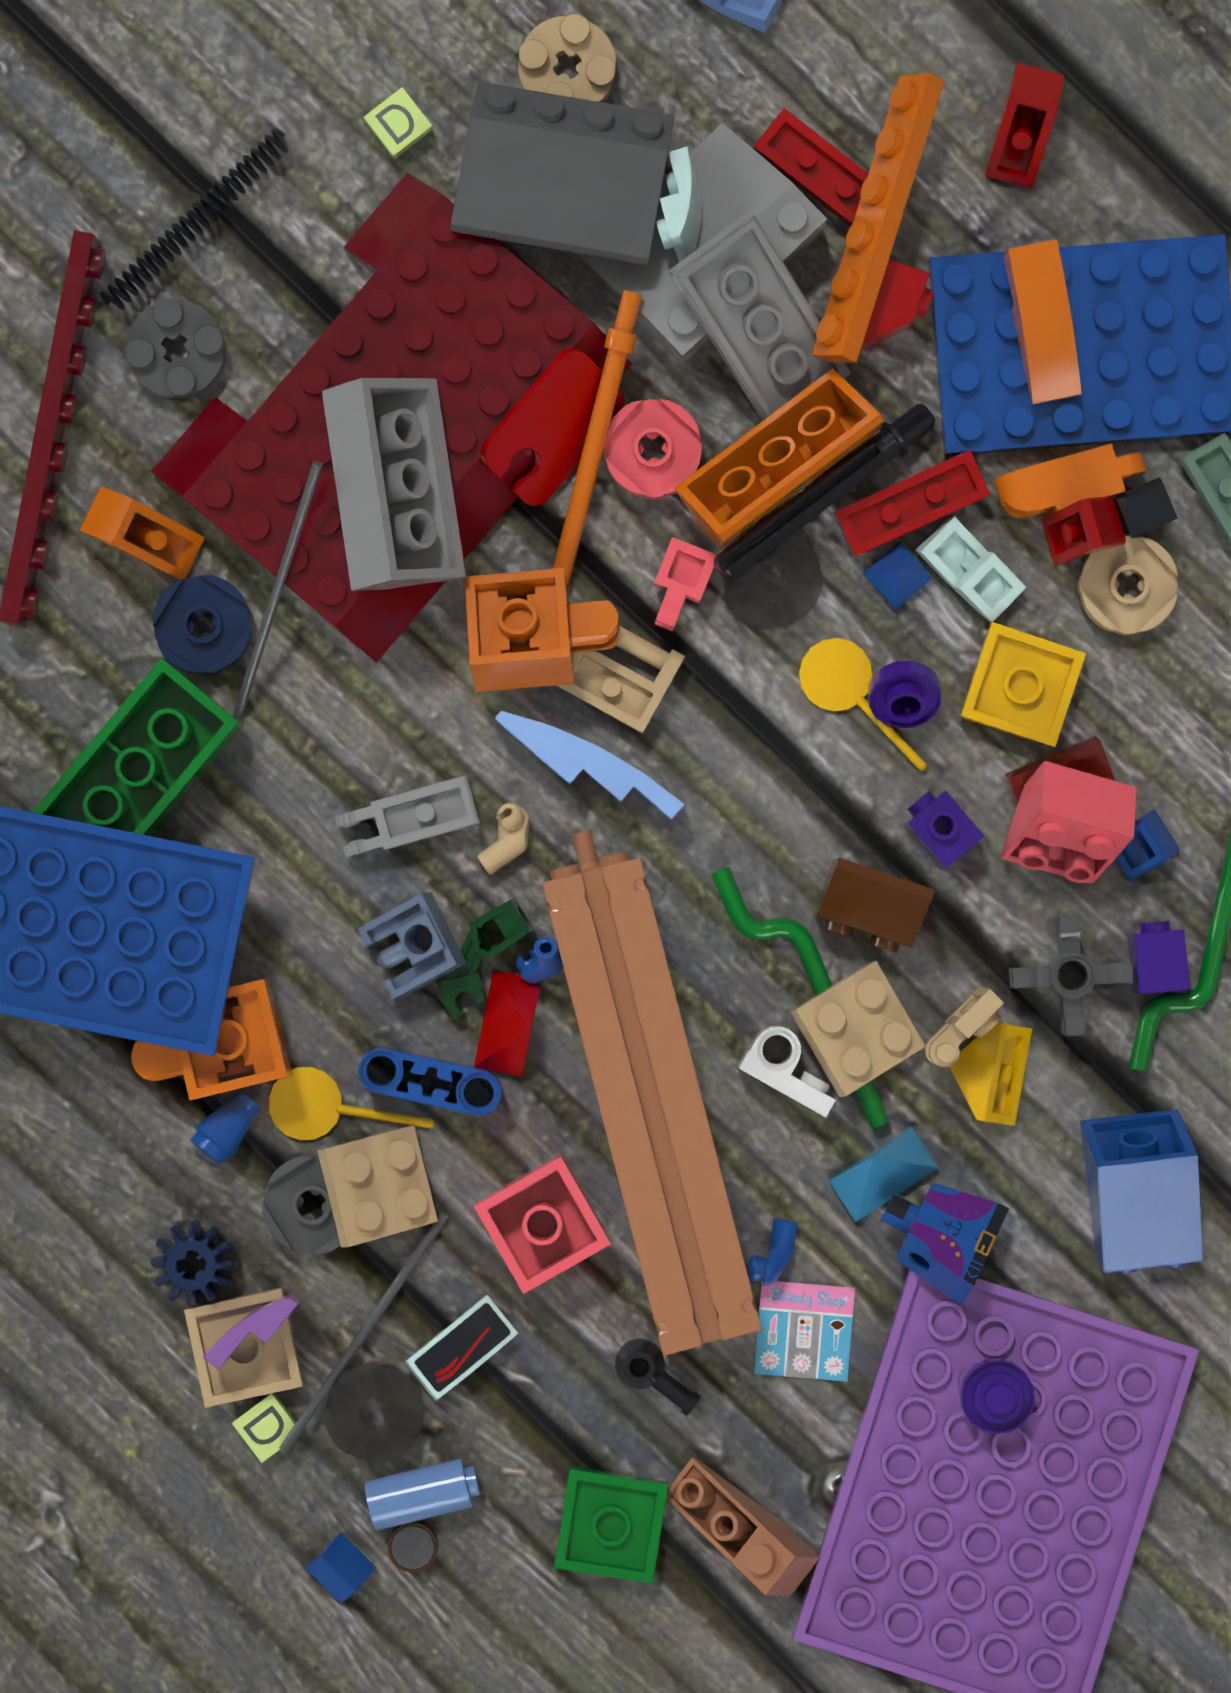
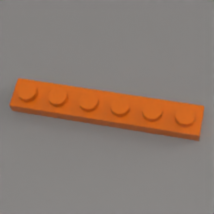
M932 73L899 76L897 85L892 90L887 117L882 132L876 140L875 155L868 177L862 185L861 199L853 225L848 230L846 247L838 272L832 280L830 298L824 317L819 323L816 332L817 339L811 356L826 363H857L945 82Z

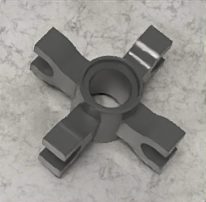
M1080 915L1055 916L1058 955L1053 957L1047 966L1008 968L1009 988L1049 987L1052 992L1060 996L1061 1035H1086L1083 996L1093 988L1094 984L1133 983L1132 963L1093 964L1087 957L1081 955ZM1067 961L1076 962L1083 974L1081 983L1071 990L1064 988L1058 980V971Z

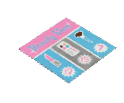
M776 1281L772 1285L763 1286V1282H761L759 1321L762 1331L757 1332L754 1374L848 1382L855 1288Z

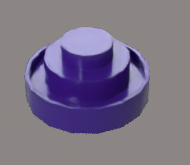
M896 661L885 665L873 675L868 685L869 708L875 718L885 725L895 728L919 726L935 716L941 706L940 681L936 673L922 663Z
M1000 1358L983 1360L973 1366L963 1378L959 1392L961 1408L968 1420L981 1431L992 1434L1010 1433L1021 1427L1031 1415L1035 1402L1033 1384L1026 1372L1013 1362Z

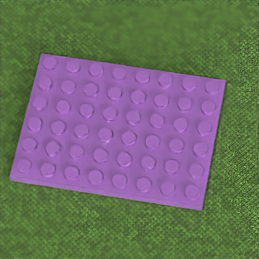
M908 1269L818 1552L820 1559L814 1565L794 1627L792 1639L956 1693H1091L1199 1349L979 1277L964 1303L960 1304ZM1000 1358L1011 1361L1026 1372L1033 1384L1035 1402L1032 1413L1021 1427L1010 1433L992 1434L981 1431L968 1420L961 1408L959 1392L962 1380L973 1366L983 1360Z

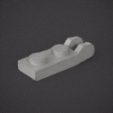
M466 775L370 802L371 806L334 817L337 828L353 827L359 825L360 822L375 818L380 836L366 840H355L343 846L345 857L359 855L382 847L384 850H389L480 824Z

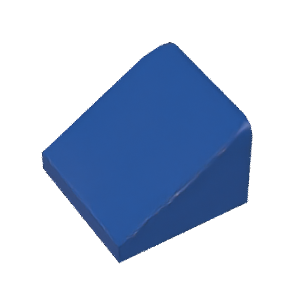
M1153 809L1135 820L1134 838L1116 857V860L1131 882L1172 858L1179 852V847L1158 813Z

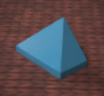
M910 1126L828 1181L854 1221L857 1222L888 1202L893 1194H900L937 1170L938 1167Z

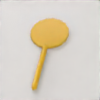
M840 638L822 640L812 646L803 657L799 670L801 689L808 700L820 709L833 712L849 710L853 706L858 705L919 771H925L927 768L926 763L891 726L885 725L875 718L869 708V702L864 697L868 693V685L873 674L871 662L864 650L852 641Z
M297 1067L292 1069L293 1075L278 1079L274 1083L269 1096V1113L275 1126L286 1136L297 1140H314L327 1134L337 1124L340 1114L424 1128H433L435 1125L434 1120L430 1118L342 1105V1094L336 1081L326 1072L314 1067Z

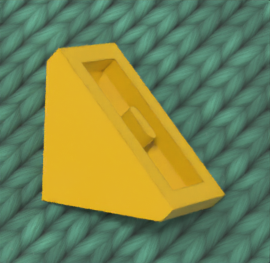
M998 1022L983 1037H976L960 1052L957 1062L950 1066L976 1120L1015 1126L1032 1028Z

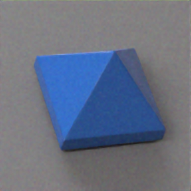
M901 541L863 573L895 611L933 578Z

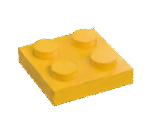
M991 622L959 717L1050 748H1055L1086 653Z

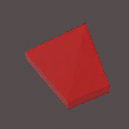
M493 970L474 1067L523 1076L541 983L530 984L525 982L521 975Z

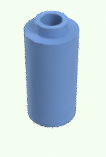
M462 1458L365 1481L367 1504L376 1531L472 1508L474 1506L473 1497L481 1495L475 1466L465 1467Z

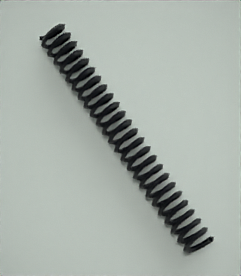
M271 128L273 137L271 135H264L266 144L257 141L259 150L250 148L252 157L243 155L245 164L236 162L237 170L229 169L230 177L222 176L223 184L214 182L216 191L207 189L209 198L200 196L202 205L193 203L195 212L186 210L188 219L184 216H179L181 226L177 223H172L174 233L170 230H165L167 240L163 237H157L160 247L156 244H150L153 254L143 250V256L146 261L141 257H136V263L140 268L134 264H129V270L132 274L122 271V277L125 281L115 278V284L118 288L114 285L107 286L111 295L105 291H100V296L105 304L108 306L112 302L119 309L125 310V305L118 295L126 302L132 303V298L125 288L134 296H139V291L132 282L141 289H146V284L139 276L141 275L148 282H153V277L146 268L155 275L160 276V270L153 261L163 269H168V265L161 255L170 262H175V258L168 248L177 255H182L181 249L175 243L177 241L184 248H189V244L182 234L192 242H196V237L189 227L199 235H203V230L196 220L206 228H210V223L202 212L213 221H217V216L209 205L220 214L225 212L216 198L226 207L232 208L231 202L223 191L233 200L239 201L238 195L230 184L240 193L246 194L245 188L236 177L248 187H253L252 181L243 170L255 180H260V176L250 163L263 174H267V169L258 157L270 167H274V162L265 150L277 160H281V155L272 143L284 153H288V148L279 138V136L283 138L286 134L277 128Z

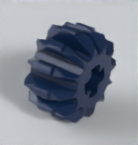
M193 1220L189 1226V1237H187L184 1229L179 1224H176L170 1228L175 1243L163 1237L158 1239L156 1246L168 1256L153 1257L151 1259V1266L166 1268L167 1271L154 1280L156 1286H163L170 1280L175 1284L168 1294V1299L175 1301L184 1289L187 1290V1305L195 1306L199 1299V1289L208 1302H212L217 1299V1292L212 1283L225 1289L231 1285L232 1281L219 1270L235 1269L237 1261L232 1258H221L222 1253L227 1252L233 1247L231 1240H225L218 1246L213 1243V1240L219 1234V1227L213 1225L206 1232L205 1236L201 1237V1223L199 1220ZM192 1251L200 1253L197 1259L199 1260L203 1257L206 1263L205 1267L197 1271L196 1276L188 1273L191 1268L190 1266L184 1269L182 1260L191 1255Z

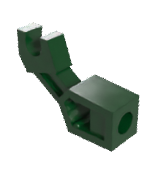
M516 898L469 922L470 931L461 948L466 964L451 971L448 979L441 981L440 999L453 1020L466 1013L458 1002L461 992L472 994L477 1005L487 1000L482 971H479L484 957L494 958L535 930ZM494 919L506 940L502 943L497 942L490 948L484 944L486 939L483 936L482 928L488 925L489 920Z

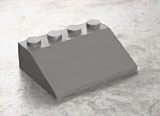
M721 123L690 153L698 174L702 198V221L696 250L746 212L755 215L785 266L794 260L824 231L827 218L788 178L724 123ZM664 178L661 198L670 195L666 178ZM661 202L659 204L657 220L665 218ZM657 223L655 225L648 265L585 254L580 257V260L619 301H621L623 290L642 294L637 320L681 366L710 339L668 272L679 263V259L674 247L664 249Z

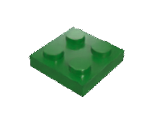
M570 1466L554 1568L653 1584L668 1482Z

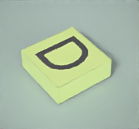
M403 87L363 117L366 124L394 159L433 130L432 124Z
M275 1393L267 1395L232 1422L261 1463L280 1450V1445L296 1423Z

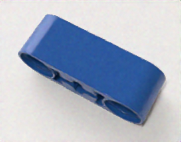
M379 1047L369 1051L361 1059L358 1068L360 1081L372 1092L472 1115H485L493 1111L499 1104L503 1093L500 1079L490 1070L390 1047ZM376 1056H386L396 1066L395 1078L388 1084L377 1083L370 1076L369 1065ZM405 1060L414 1062L411 1073L424 1075L428 1073L430 1067L438 1069L437 1077L452 1082L454 1080L453 1071L463 1073V1077L456 1088L457 1101L447 1098L452 1089L437 1087L432 1094L425 1093V1084L413 1080L408 1081V1090L400 1089L399 1086L406 1075ZM484 1078L491 1083L494 1090L491 1102L483 1106H477L467 1099L465 1089L470 1080Z

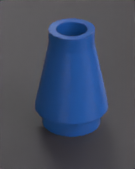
M238 1090L232 1098L194 1127L197 1132L190 1141L210 1159L221 1165L227 1157L231 1159L234 1157L256 1114L261 1110V1107L242 1091Z

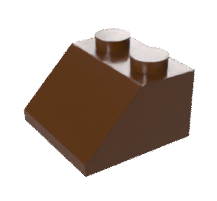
M836 858L832 861L814 916L825 919L822 929L846 937H850L852 930L855 929L872 935L869 942L870 945L897 953L900 945L906 947L913 946L932 901L935 889L842 858Z

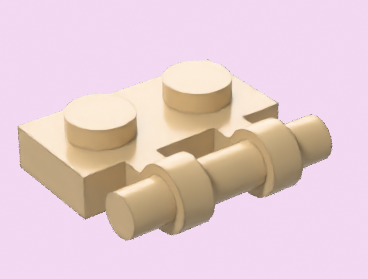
M979 987L927 1041L924 1052L928 1061L944 1068L955 1064L959 1059V1045L972 1035L981 1038L989 1032L1001 1019V1016L996 1011L1004 1002L991 989Z

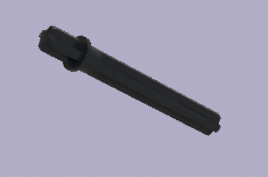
M920 403L916 404L893 423L884 422L879 433L716 555L714 566L720 575L728 581L733 580L883 465L887 464L897 455L900 457L906 456L908 454V446L934 427L936 420L932 412L924 404Z

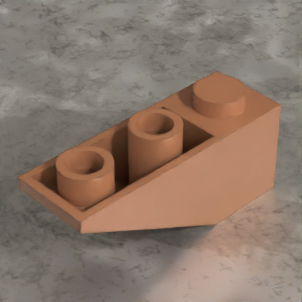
M691 1458L667 1490L666 1499L765 1596H791L820 1559L786 1524L697 1458Z

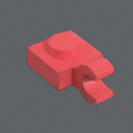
M672 537L654 582V586L667 591L654 625L673 632L685 599L700 604L713 571L714 559L717 554Z

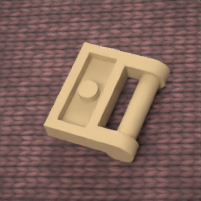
M620 626V637L615 646L659 669L660 672L654 682L597 651L573 653L575 684L556 685V687L643 734L685 656L673 649L669 653Z

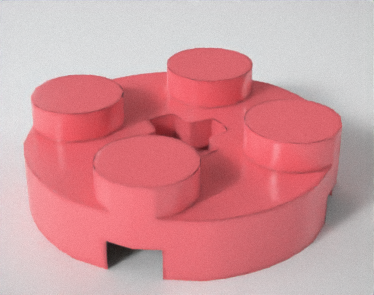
M663 399L639 400L626 405L613 417L609 425L603 453L611 477L621 488L635 496L657 500L677 493L674 487L698 470L702 443L698 425L693 417L680 405ZM659 436L665 441L662 446L665 456L661 460L653 457L647 461L642 458L641 455L644 448L640 444L641 440L646 437L653 441Z

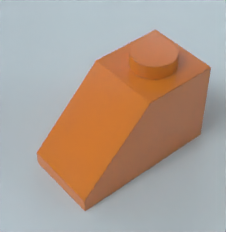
M103 486L100 487L80 528V531L178 580H185L205 539L202 535L135 499Z

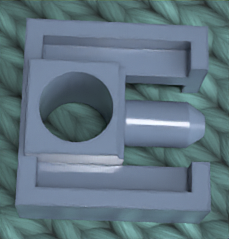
M431 892L421 893L358 928L365 946L377 945L389 936L397 934L400 941L381 951L377 959L381 968L391 969L408 959L412 966H414L398 976L384 981L392 1000L403 998L466 964ZM423 926L430 930L433 938L432 945L428 951L424 950L418 941V934Z

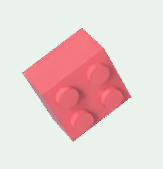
M562 1153L478 1200L474 1205L477 1214L523 1294L611 1245V1238Z

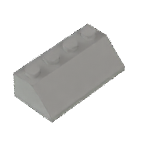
M359 378L323 390L322 397L351 591L393 589L466 577L437 380L432 378Z

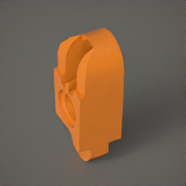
M1111 443L1015 470L993 480L1000 504L1006 512L1015 518L1024 519L1042 514L1051 515L1082 499L1108 497L1125 492L1123 481L1147 472L1142 452L1116 457Z

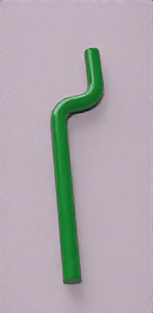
M1231 832L1197 985L1188 993H1165L1157 996L1144 1007L1138 1020L1128 1068L1148 1072L1157 1026L1161 1017L1170 1012L1190 1013L1201 1009L1212 999L1216 990L1231 924Z
M730 867L711 874L727 914L737 931L750 939L760 941L779 937L789 939L798 952L815 995L832 986L814 939L806 927L795 920L782 917L765 921L754 919L746 908ZM873 1080L858 1088L856 1093L871 1128L874 1129L890 1122Z

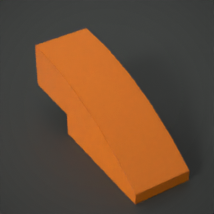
M1053 239L1009 248L1003 257L1014 304L1011 309L1031 403L1035 405L1081 395L1075 336L1058 241Z

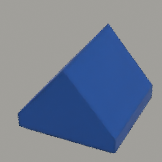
M342 1532L306 1566V1569L340 1603L356 1592L376 1568Z

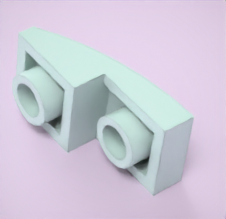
M687 146L668 152L673 172L665 174L670 195L660 198L665 218L656 221L664 249L674 247L679 262L696 250L702 221L701 188L698 174Z

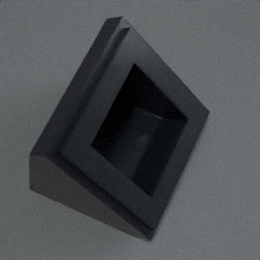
M1161 478L1151 480L1115 497V504L1123 531L1131 538L1178 519Z

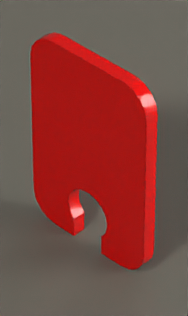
M568 348L556 356L485 439L481 447L482 462L499 478L509 469L511 460L517 452L525 448L534 451V467L526 476L519 478L510 488L520 500L530 506H538L546 502L577 467L581 459L603 371L588 355L577 348ZM620 388L618 389L611 420L625 406V397Z

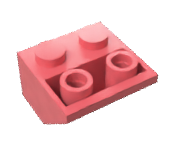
M1044 761L1024 785L1002 848L1001 859L1018 863L1023 868L1029 870H1043L1064 876L1072 882L1093 884L1134 838L1137 787Z

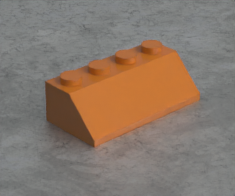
M832 368L674 488L698 526L721 550L733 540L739 538L745 531L770 512L779 508L786 500L811 481L820 477L823 472L851 451L857 449L864 441L880 430L884 419L881 413Z

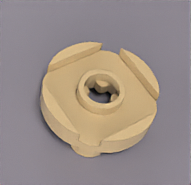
M571 14L548 19L537 25L527 35L525 42L519 49L518 73L522 89L602 103L607 99L615 79L616 56L609 38L597 25L589 22L579 14ZM560 56L576 57L580 61L576 65L577 76L570 79L566 73L558 76L554 72V69L559 65L558 58Z
M1125 536L1126 543L1124 545L1091 553L1082 565L1080 577L1077 581V592L1080 595L1081 605L1089 618L1106 631L1122 636L1146 632L1164 621L1176 604L1178 588L1176 565L1170 554L1160 544L1149 538ZM1120 573L1126 577L1134 573L1139 577L1140 581L1137 583L1136 588L1140 594L1136 598L1130 594L1122 597L1117 592L1120 584L1116 578Z

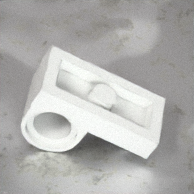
M779 1025L768 1026L760 1030L748 1050L746 1049L737 1067L813 1111L827 1117L836 1101L826 1094L830 1085L806 1071L803 1072L800 1079L791 1075L801 1055V1044L797 1036L788 1028ZM773 1035L784 1036L790 1044L789 1056L780 1063L768 1062L763 1055L764 1042Z

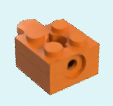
M564 568L465 577L469 664L476 693L575 684L573 653L612 649L619 640L621 630L619 616L614 605L608 600L569 603ZM529 641L528 643H524V644H521V645H520V644H513V643H523V642Z
M270 978L229 988L215 1056L137 1041L134 1044L131 1052L132 1065L143 1079L160 1081L184 1075L189 1100L293 1075Z

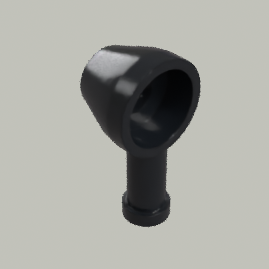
M643 1338L632 1339L626 1342L619 1349L615 1360V1369L620 1380L627 1386L635 1389H645L652 1386L681 1409L680 1412L687 1416L696 1406L701 1396L696 1392L692 1393L664 1371L665 1360L663 1353L654 1342ZM638 1357L644 1358L649 1364V1370L643 1375L633 1373L630 1369V1363L633 1359Z

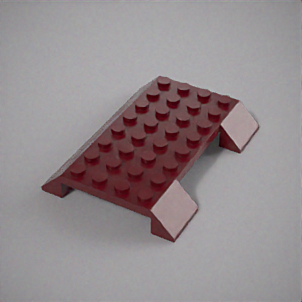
M406 173L343 247L373 273L372 277L248 421L217 397H214L151 471L276 577L313 461L321 462L323 465L285 585L376 664L448 580L393 589L351 591L322 391L359 378H432L437 380L463 560L465 561L518 499L510 488L519 478L526 476L535 464L534 451L529 448L522 449L514 455L509 469L499 478L481 460L480 452L485 439L563 350L577 348L588 355L602 371L608 348L604 347L606 335L598 326L496 239L450 231L454 204L443 194L409 173ZM627 358L622 376L632 365Z

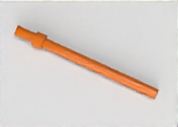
M623 290L614 328H608L604 347L608 348L553 565V568H564L567 585H569L627 354L633 355L637 335L633 334L642 294Z

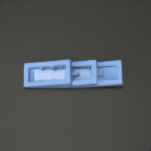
M501 711L495 717V720L570 786L584 771L620 803L635 789L670 821L685 805L645 773L593 743L554 726Z

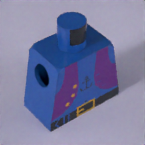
M931 1184L920 1207L893 1194L880 1221L906 1233L896 1255L898 1261L954 1301L963 1304L976 1283L1009 1208L940 1184Z

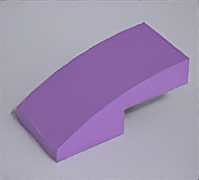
M292 1293L261 1306L228 1330L203 1358L219 1370L250 1331L267 1343L302 1298L296 1293Z

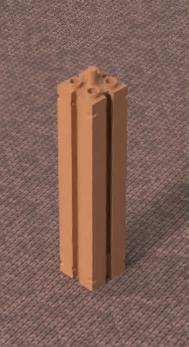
M591 830L573 834L572 838L579 863L551 870L552 880L543 882L542 885L663 1356L700 1347L704 1343L720 1339L723 1341L762 1331L641 859L630 860L628 851L598 858Z

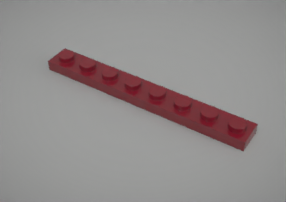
M77 230L73 232L0 608V622L10 626L26 628L28 618H35L39 606L40 590L35 589L34 584L37 569L44 570L48 560L49 541L43 540L46 522L47 520L54 521L58 508L59 493L53 491L56 472L63 473L67 462L68 444L62 443L65 424H73L77 410V395L72 394L75 375L82 376L86 364L87 348L81 346L84 327H92L96 312V298L90 297L94 278L101 279L105 266L106 252L100 249L101 243L93 233Z

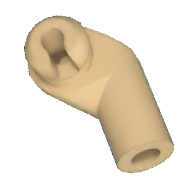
M506 803L498 809L496 819L498 820L497 842L477 855V858L489 875H492L522 854L528 846L530 820L526 810L516 803Z

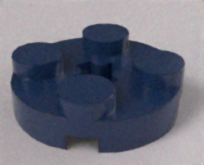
M199 575L185 580L182 579L169 586L156 603L153 612V627L158 647L169 662L183 671L193 674H218L238 662L251 642L253 614L241 592L222 578L212 575ZM207 611L212 613L214 617L211 623L216 627L212 635L204 633L200 639L194 637L195 626L190 623L191 618L194 614L203 617Z

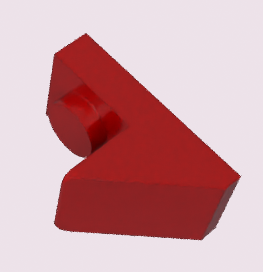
M1111 496L1082 499L1041 519L1054 567L1073 562L1088 554L1126 543L1115 500Z

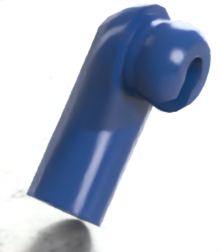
M549 936L539 938L534 944V949L527 950L529 954L527 958L524 959L520 954L516 960V967L521 972V978L530 984L541 983L560 973L564 968L557 941Z
M778 1218L773 1219L767 1258L753 1255L749 1258L747 1269L749 1281L763 1282V1286L776 1283L792 1260L798 1222Z

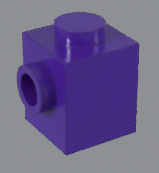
M929 790L907 809L913 817L904 825L941 869L948 868L985 837L947 791L941 792L935 797Z

